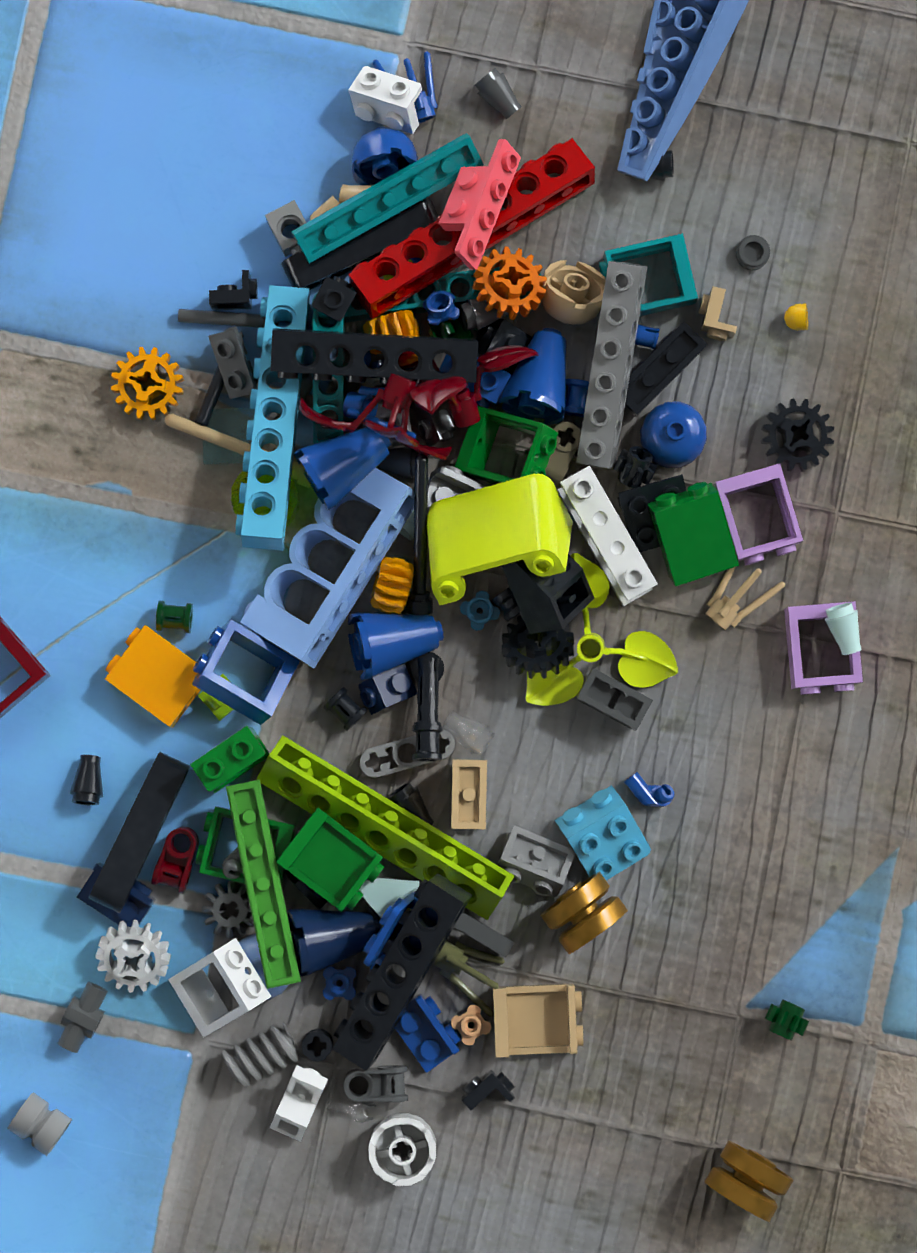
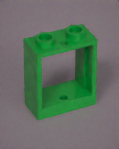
M478 406L481 419L476 424L468 427L455 467L470 478L483 480L491 484L515 479L484 470L499 426L535 435L521 477L530 474H543L546 476L545 470L549 458L557 446L558 432L544 423Z
M215 806L214 813L209 811L207 813L203 831L209 832L206 846L201 844L199 846L195 864L201 865L199 873L245 884L243 873L236 879H229L224 875L223 868L212 866L224 817L232 819L230 809ZM268 819L269 827L279 830L274 850L277 861L293 841L296 825ZM277 863L282 886L285 869Z

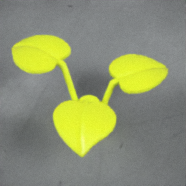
M572 553L570 556L583 568L595 598L582 610L585 634L577 644L578 655L569 661L568 666L560 664L559 674H555L550 670L547 671V678L545 679L542 678L540 673H535V676L529 679L527 672L526 701L534 705L550 706L564 703L574 698L581 690L584 682L582 672L574 667V665L581 660L595 662L603 654L623 655L618 663L619 673L625 682L634 687L646 688L654 686L667 678L675 676L678 673V666L674 654L668 645L657 635L647 631L632 632L625 640V649L605 647L603 638L596 633H591L588 608H597L605 602L610 589L609 580L605 572L598 565L578 553Z

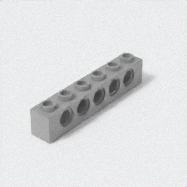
M615 261L608 262L576 463L608 469L614 467L616 463L647 266Z

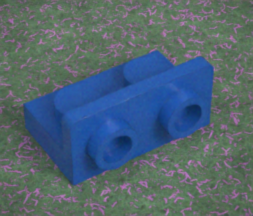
M420 993L411 1000L395 1029L427 1073L451 1055L459 1052L460 1048L457 1043L461 1039L451 1024L444 1027L437 1015L442 1012L432 997L429 996L425 999Z

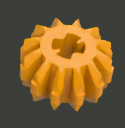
M409 310L382 315L367 321L363 325L364 333L420 336L417 319H415L413 312ZM376 349L369 350L370 353L375 355L382 354L381 351Z
M384 557L375 575L370 603L373 608L389 614H400L404 610L414 576L412 563L397 557Z

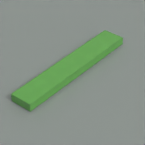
M260 780L226 786L267 989L301 982Z

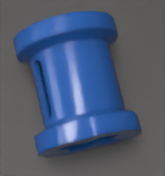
M568 378L566 379L565 415L584 418L589 381Z

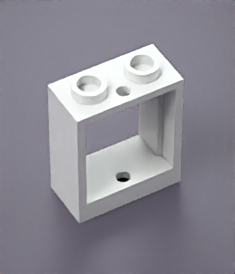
M236 938L168 979L203 1038L271 997ZM212 962L239 1004L237 1008L230 1012L202 969Z

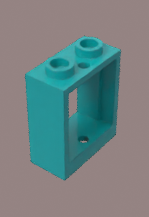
M683 233L604 251L603 261L599 262L600 273L606 278L609 261L622 262L662 252H670L680 296L641 304L640 316L696 304L698 299Z

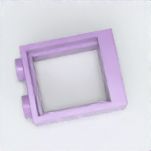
M781 464L717 481L713 484L720 495L738 561L744 560L746 566L765 560L763 556L765 553L776 551L777 556L797 551L795 545L801 543L803 538ZM772 483L788 537L743 550L727 495Z
M855 601L794 606L784 609L791 689L800 688L801 695L821 693L820 687L834 686V692L854 690V684L863 682L860 651L849 654L851 675L803 679L798 621L827 618L825 610L844 603H852L853 609L856 610Z

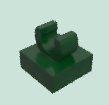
M461 315L455 320L449 319L445 322H440L438 325L429 324L431 329L428 332L431 337L471 339L474 337L471 330L467 331L465 329Z

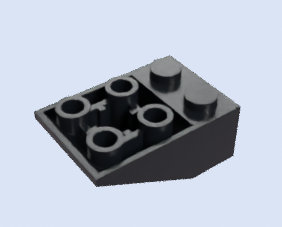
M569 554L566 572L546 577L533 574L527 568L524 560L502 565L509 588L513 592L529 634L563 629L595 599L583 568Z

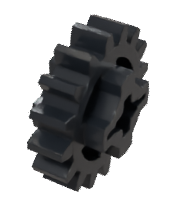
M794 398L790 399L788 408L779 403L776 406L778 415L769 412L766 417L772 423L764 424L761 428L762 431L768 433V436L761 440V444H770L771 447L766 453L767 457L775 454L778 457L775 465L781 464L783 461L787 462V471L790 472L795 464L799 465L801 472L807 470V462H810L813 467L818 466L820 463L817 456L826 458L829 452L824 447L834 444V440L828 438L827 434L832 433L835 428L834 426L825 425L830 415L820 416L818 412L821 405L819 404L814 406L813 409L808 408V399H804L800 406H797ZM790 414L804 415L802 419L793 421L788 417L785 418ZM814 422L819 430V439L813 433L812 425ZM804 424H806L805 428L803 429V439H800L798 442H795L790 447L789 445L792 442V437L794 436V433L792 431L795 432L798 428H801ZM776 429L777 432L782 434L783 446L781 448L776 439ZM797 450L811 453L803 457L791 456Z
M520 615L517 616V625L508 623V633L502 634V655L506 657L508 667L515 666L516 674L520 675L524 671H528L529 679H532L535 673H540L542 678L545 679L547 678V671L551 670L553 673L559 674L560 664L563 666L569 665V656H574L575 644L574 634L570 632L569 623L560 630L529 634L525 621Z

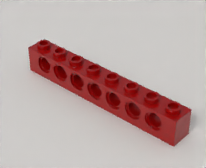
M573 138L563 144L558 143L552 146L547 154L537 160L526 162L519 171L515 172L502 205L505 210L500 211L485 251L595 184V166ZM551 173L560 174L558 177H550L548 175ZM523 190L533 191L530 194L520 193ZM442 214L432 224L425 228L420 227L414 230L407 239L397 245L393 244L386 247L379 256L369 262L358 264L348 274L349 282L352 285L351 290L357 292L356 298L372 319L464 264L455 254V248L462 231H445L438 224ZM443 240L450 242L443 246L436 244ZM415 257L422 259L417 263H412L408 261L411 258ZM383 275L394 276L392 279L389 280L380 279V277H382Z

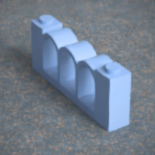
M375 468L332 509L327 510L325 503L322 504L318 498L314 510V517L317 523L309 524L300 529L290 544L289 557L292 564H284L270 574L264 586L265 598L257 594L254 601L250 602L245 608L244 616L240 623L300 661L315 668L414 510V490ZM350 500L363 502L379 511L360 544L339 533L333 526V517L336 510L341 504ZM323 540L337 541L354 551L335 584L312 572L308 565L311 549ZM307 579L313 581L329 591V594L309 625L288 613L283 604L286 589L297 580Z

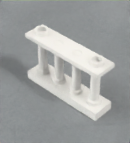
M588 466L561 481L562 488L557 491L599 566L605 572L622 606L624 607L652 591L653 587L658 585L592 468Z

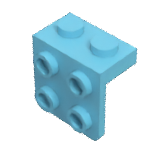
M612 785L596 792L590 799L577 807L568 809L561 817L555 820L589 877L600 871L607 881L649 855L651 851L628 807Z

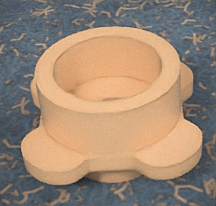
M477 1005L468 1006L466 1012L460 1016L455 1015L451 1020V1026L459 1031L462 1036V1042L465 1045H473L476 1038L482 1034L487 1035L491 1031L490 1022L483 1019L480 1014L481 1009ZM469 1022L474 1023L473 1028L468 1027Z

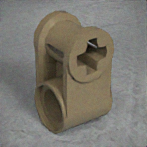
M562 422L553 430L562 434L570 430L573 432L572 439L575 440V443H567L563 447L560 445V438L557 436L556 449L550 456L545 470L546 476L553 481L557 489L568 472L580 443L581 432L576 425L570 422Z

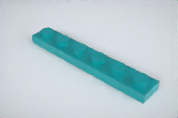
M465 133L291 232L308 263H311L456 181L461 167L483 166L484 164L470 135Z

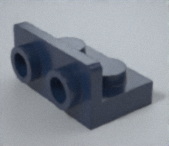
M96 863L93 868L94 871L77 895V898L118 925L120 921H124L127 927H131L134 920H138L140 925L156 901L155 898L150 896L153 890L136 880L120 913L89 899L92 888L104 866L101 863Z

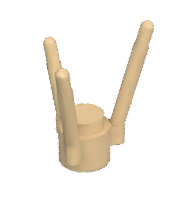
M736 567L727 569L714 595L707 602L710 608L705 614L725 631L730 625L735 628L744 617L783 589L785 583L781 581L737 613L740 607L736 603L752 586L762 571L759 568L756 569L731 599L725 595L720 600Z

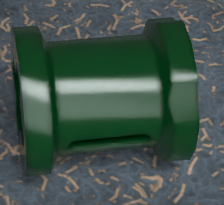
M158 601L156 611L157 631H162L163 628L183 629L184 633L191 632L193 604L187 603L186 606L166 605L164 601Z

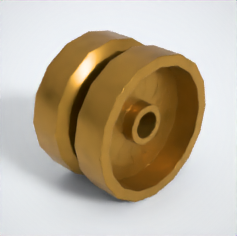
M600 871L584 882H579L556 899L553 905L540 915L550 930L558 929L571 921L572 924L559 937V942L568 954L575 952L593 940L628 911L618 896H611L600 904L596 903L608 892L610 887Z
M728 1140L720 1156L725 1164L735 1170V1173L733 1174L722 1167H713L704 1182L736 1205L770 1222L778 1206L775 1200L762 1190L765 1188L776 1195H785L794 1180L776 1168L773 1162L762 1155Z

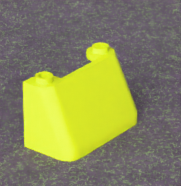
M530 474L432 503L427 515V535L431 587L439 605L455 602L464 596L466 582L463 576L516 561L524 560L527 568L537 576L546 577L566 572L573 521L553 481L543 474Z

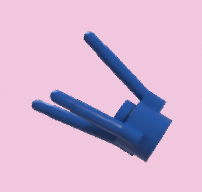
M428 51L424 52L427 96L425 91H421L414 102L419 123L436 117L435 109L438 108L434 93L431 57ZM408 58L404 59L408 79L417 82L410 60ZM373 60L375 69L386 72L378 60Z
M361 386L359 393L350 391L343 404L344 416L356 420L373 400L372 396L377 395L379 388ZM378 404L362 421L369 420L384 427L388 425L387 421L375 417ZM407 430V435L415 439L416 434Z

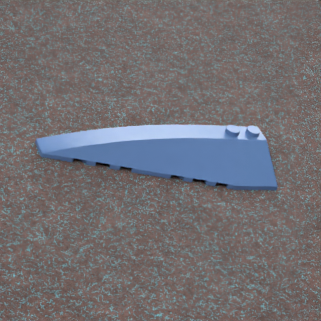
M655 0L644 47V53L646 54L644 67L640 68L637 79L640 83L637 99L632 101L630 111L633 114L631 126L626 129L617 169L620 173L648 181L659 164L662 155L664 156L701 94L749 0Z

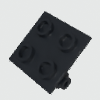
M682 474L618 493L619 497L617 499L619 507L623 512L627 531L639 552L660 547L648 503L656 501L655 499L665 493L678 494L687 491Z

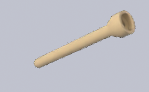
M168 414L165 417L167 426L243 456L244 451H251V444L175 414ZM293 461L292 478L298 480L297 484L311 488L304 475V466L302 463L298 464V462Z

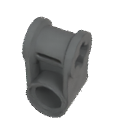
M386 1065L369 1068L367 1071L362 1068L352 1069L344 1077L343 1086L345 1094L349 1099L356 1102L408 1101L404 1083V1073L408 1071L407 1066ZM357 1076L366 1078L369 1083L367 1090L360 1094L352 1092L349 1088V1082ZM392 1076L394 1077V1091H391Z

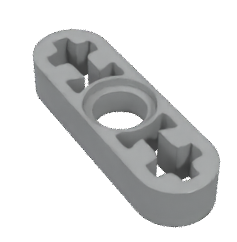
M443 729L439 734H441L442 739H449L450 745L445 747L446 752L442 754V759H445L453 753L455 740L449 731ZM416 735L367 749L360 758V767L367 776L378 778L435 761L404 763L399 759L398 749L400 746L406 743L416 745ZM393 747L392 755L398 767L390 769V762L381 764V771L375 772L371 767H366V762L370 760V754L376 753L380 758L388 756L385 749Z

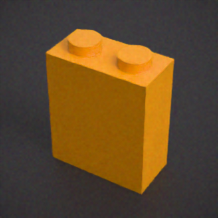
M144 625L142 629L136 627L125 642L129 647L120 657L116 654L107 665L105 671L109 674L105 680L167 726L173 728L201 691L192 685L197 674L193 671L196 661L147 625Z

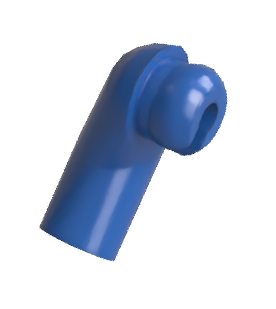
M638 772L624 781L638 801L644 806L664 807L670 804L675 795L670 785H647Z

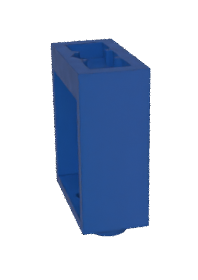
M230 620L222 628L217 626L209 637L207 643L211 645V648L207 655L203 653L197 660L193 671L197 674L192 685L262 725L272 717L300 660L235 621ZM229 640L275 667L259 699L213 672Z

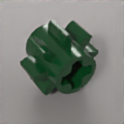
M782 999L779 1007L771 1004L765 1017L766 1020L772 1022L769 1031L791 1041L795 1033L803 1036L809 1023L808 1020L802 1018L805 1009Z

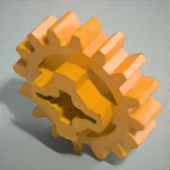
M139 347V355L136 357L128 351L126 353L129 359L127 363L117 361L121 372L111 374V377L118 381V384L111 386V390L114 393L121 394L115 399L118 405L127 403L124 411L128 415L137 410L136 416L139 420L143 419L145 413H148L152 420H156L157 411H161L167 416L169 413L166 406L170 404L177 407L179 404L174 399L175 394L183 395L184 393L183 389L177 386V383L184 381L183 375L174 374L180 366L177 362L169 365L170 354L166 352L160 358L159 351L155 347H153L150 354H147L143 347ZM144 363L143 368L136 372H130L135 366ZM159 365L167 371L170 382L160 379L158 376ZM148 376H151V379L157 385L149 386L147 391H144L142 385L137 382L147 381ZM126 386L136 390V402L128 396ZM159 395L165 396L159 402L151 405V402L154 398L158 397Z

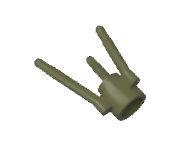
M447 941L434 962V965L441 969L439 974L449 979L489 1017L493 1016L494 1012L455 974L459 975L461 971H464L491 988L498 989V983L468 966L466 962L469 958L463 954L498 964H504V958L467 947L459 941L456 942L455 946Z

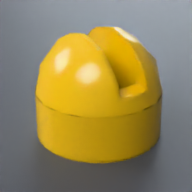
M807 303L795 304L785 312L784 320L790 329L797 331L808 330Z

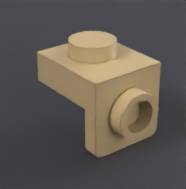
M713 286L710 294H703L699 314L704 315L701 331L708 332L707 337L711 339L726 341L727 337H734L737 326L718 322L726 289Z

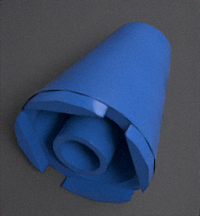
M543 328L542 331L535 332L527 348L538 352L539 356H531L518 362L500 396L499 404L503 403L501 409L510 415L534 420V417L544 419V424L554 425L563 421L565 414L567 341L562 337L560 331L553 328Z
M365 427L300 448L293 452L298 464L302 463L304 466V475L322 504L325 503L326 509L330 510L389 455L387 448L392 444L388 437Z
M357 612L349 614L348 625L354 624V633L348 634L356 671H364L360 675L361 680L373 678L437 649L439 641L444 639L442 625L440 621H435L432 615Z

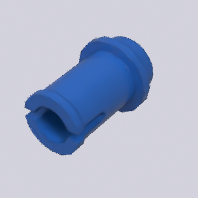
M638 324L635 344L655 349L660 329Z

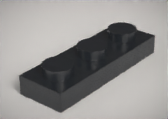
M685 321L630 375L625 406L636 417L707 347L708 344Z

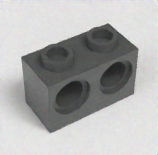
M594 668L591 669L576 697L577 701L634 731L638 729L653 701Z

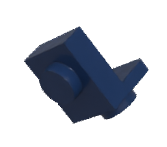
M405 664L358 684L361 700L371 715L417 695V690Z

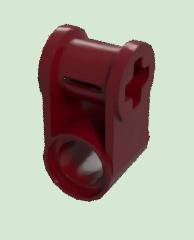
M182 826L168 834L151 880L152 885L160 883L178 889V893H185L199 845L198 835L193 829ZM183 833L190 838L191 845L188 851H179L174 846V838L177 834Z

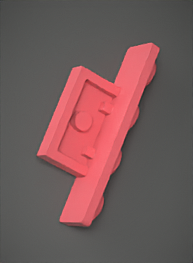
M506 139L498 140L488 166L460 168L438 223L445 231H462L455 248V254L471 270L478 269L521 159L520 155Z

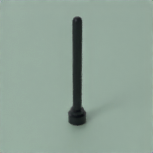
M418 454L415 457L414 576L413 591H410V596L406 603V613L411 615H429L433 613V598L430 597V592L426 591L428 458L424 454Z

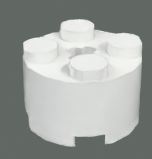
M397 1113L383 1119L375 1127L369 1142L370 1164L377 1175L395 1186H411L423 1180L432 1169L436 1159V1138L431 1127L422 1118L409 1113ZM403 1141L405 1145L412 1147L411 1150H408V1156L402 1157L400 1152H394L393 1148L398 1146V1142Z

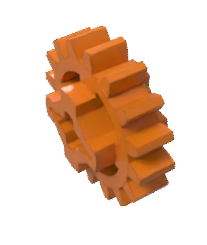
M505 246L501 254L496 249H493L489 258L486 256L482 257L478 269L473 274V277L476 279L472 288L474 290H481L476 299L478 302L484 300L488 302L485 308L487 312L495 308L497 309L498 318H501L504 312H507L510 319L515 320L518 312L523 317H527L531 309L536 310L538 308L540 300H542L546 293V289L542 286L545 285L547 277L539 276L543 267L542 265H532L534 258L532 254L525 259L522 257V249L518 248L515 254H511L509 247ZM499 267V271H494L492 275H489L493 269ZM527 291H530L527 297L520 300V295H525Z

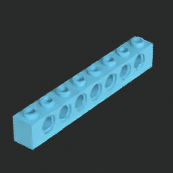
M269 285L268 297H262L260 316L266 318L265 327H259L257 334V347L262 348L261 358H255L253 377L259 378L258 389H251L250 409H255L254 420H248L246 440L252 441L251 451H244L243 472H248L247 483H241L239 503H244L243 515L237 514L236 535H241L242 547L284 551L294 458L293 452L303 373H298V379L278 378V372L270 371L273 328L307 330L310 309L309 288ZM279 321H288L291 323L289 326L284 328L275 325ZM301 346L296 351V358L300 363L304 364L305 346ZM273 382H281L284 384V386L280 389H272L269 387V385ZM272 412L281 415L277 420L265 418L267 414ZM269 443L278 446L276 450L266 452L261 448ZM262 475H271L274 477V480L270 483H261L258 481V478ZM261 506L271 509L266 515L254 513L255 509Z

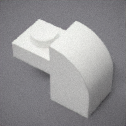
M296 1065L270 1128L301 1142L328 1079L321 1076L314 1069L302 1068Z

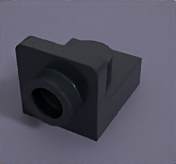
M242 270V289H237L236 285H219L217 290H209V304L212 310L252 309V299H258L257 279H251L249 270Z

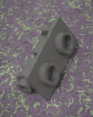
M237 326L208 336L230 399L251 394V389H258V379L253 377L250 360L247 361L245 357L248 353L242 339L243 333L242 331L238 332Z
M412 398L410 399L412 401L410 408L414 410L418 421V433L425 440L427 446L432 447L439 441L445 442L454 438L453 431H455L447 408L430 414L419 407Z

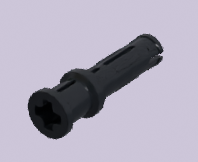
M418 658L417 722H414L412 726V731L416 733L415 753L412 754V760L442 761V754L439 753V733L443 731V726L438 722L439 659Z

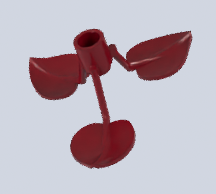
M518 345L495 348L477 359L479 366H477L474 392H470L469 388H465L467 386L466 379L454 376L442 380H428L415 386L410 391L411 398L419 407L430 414H433L443 402L448 400L456 427L474 425L481 419L476 401L482 399L480 393L482 374L484 372L490 373L502 370L531 356H539L538 352ZM411 351L403 352L398 359V364L403 369L414 367L418 363L417 355ZM433 359V368L440 372L435 360Z
M393 373L389 377L385 390L378 389L377 395L354 422L333 420L311 409L304 402L303 398L299 402L301 413L311 421L329 428L353 432L380 400L383 399L382 407L392 411L387 427L369 420H365V426L382 436L393 438L404 446L431 458L446 460L452 449V446L437 448L419 445L416 439L407 435L409 408L412 403L410 391L415 388L417 383ZM398 413H402L401 426L394 428Z

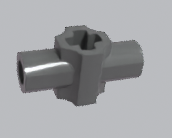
M87 982L80 999L75 996L72 998L60 1023L66 1026L58 1041L61 1047L78 1053L85 1037L90 1039L93 1037L105 1012L99 1008L108 992L106 989L92 982Z

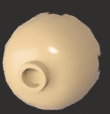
M560 260L550 264L544 273L547 281L542 286L546 289V293L541 300L546 312L561 323L570 325L584 324L594 319L601 311L605 276L597 269L578 261L576 266L565 265L567 260Z

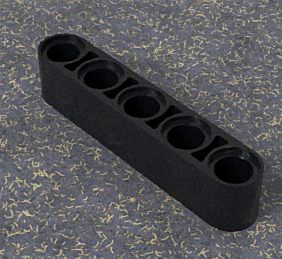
M428 196L311 263H308L301 251L285 259L281 265L292 287L309 288L311 290L322 285L326 276L331 279L334 276L340 277L352 271L358 264L371 261L379 256L386 247L399 244L407 239L414 230L420 227H427L435 222L439 216Z
M162 752L158 753L89 896L90 900L118 913L122 911L182 787L190 765Z

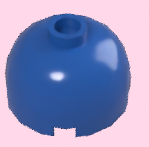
M379 127L363 135L357 141L352 154V174L355 181L360 185L377 184L416 162L418 156L413 142L404 133L387 127Z
M680 401L665 402L655 406L646 415L640 429V443L642 447L653 455L652 461L655 464L665 468H682L692 463L702 453L707 441V427L701 414L691 405Z

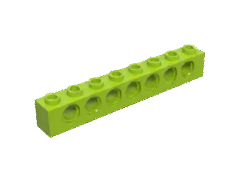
M283 735L269 754L256 779L311 814L317 808H320L383 858L421 881L424 879L429 881L436 874L442 875L472 894L466 908L486 920L489 919L514 878L513 874Z

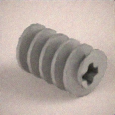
M284 1022V1031L282 1032L274 1025L270 1027V1038L259 1032V1044L257 1045L250 1038H247V1050L245 1051L238 1044L234 1045L235 1056L233 1057L225 1050L222 1051L225 1063L237 1083L239 1081L245 1087L250 1086V1074L260 1081L263 1079L262 1068L270 1075L275 1072L274 1062L281 1068H285L287 1066L286 1056L294 1062L299 1060L297 1046Z

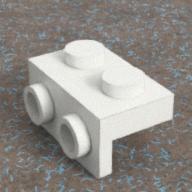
M364 66L348 89L355 116L365 121H374L386 125L394 130L414 134L419 126L414 102L422 91L421 84Z

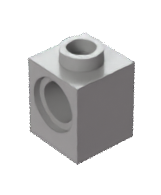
M295 200L265 215L266 221L285 257L290 254H297L301 252V249L295 238L288 239L282 235L283 229L290 224L297 225L298 227L306 224Z

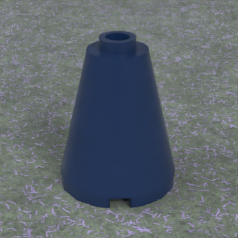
M291 909L287 911L295 954L298 957L296 959L300 977L308 976L363 952L372 935H377L381 929L379 919H373L370 912Z

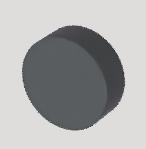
M757 235L745 237L736 249L738 263L748 270L762 268L770 257L769 244L764 238Z

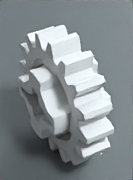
M134 920L131 927H127L124 921H120L118 931L110 926L106 936H102L98 946L100 948H98L95 957L100 960L97 969L98 971L107 970L104 980L108 982L115 979L117 981L116 989L118 990L125 984L128 985L129 993H133L135 986L138 985L143 992L147 991L149 982L157 986L160 976L165 977L167 973V965L171 958V954L167 953L169 942H160L162 932L159 930L151 933L150 923H147L144 928H140L138 920ZM112 948L115 950L114 955L117 957L115 961L112 957ZM152 951H153L154 956H155V963H154V964L152 963L153 958L150 956V953H151Z

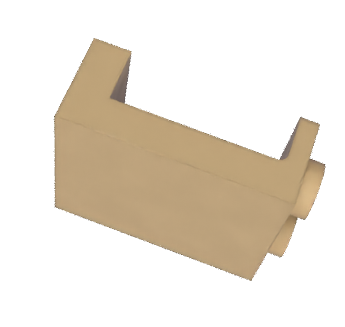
M453 759L451 829H486L487 760Z
M574 984L499 986L498 989H493L496 1057L551 1053L577 1054V1046H583V1025H576V1012H582L581 991H575Z

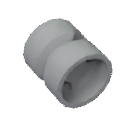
M33 1092L19 1109L7 1129L21 1139L32 1138V1146L47 1156L64 1134L72 1119L58 1109L48 1110L49 1103Z

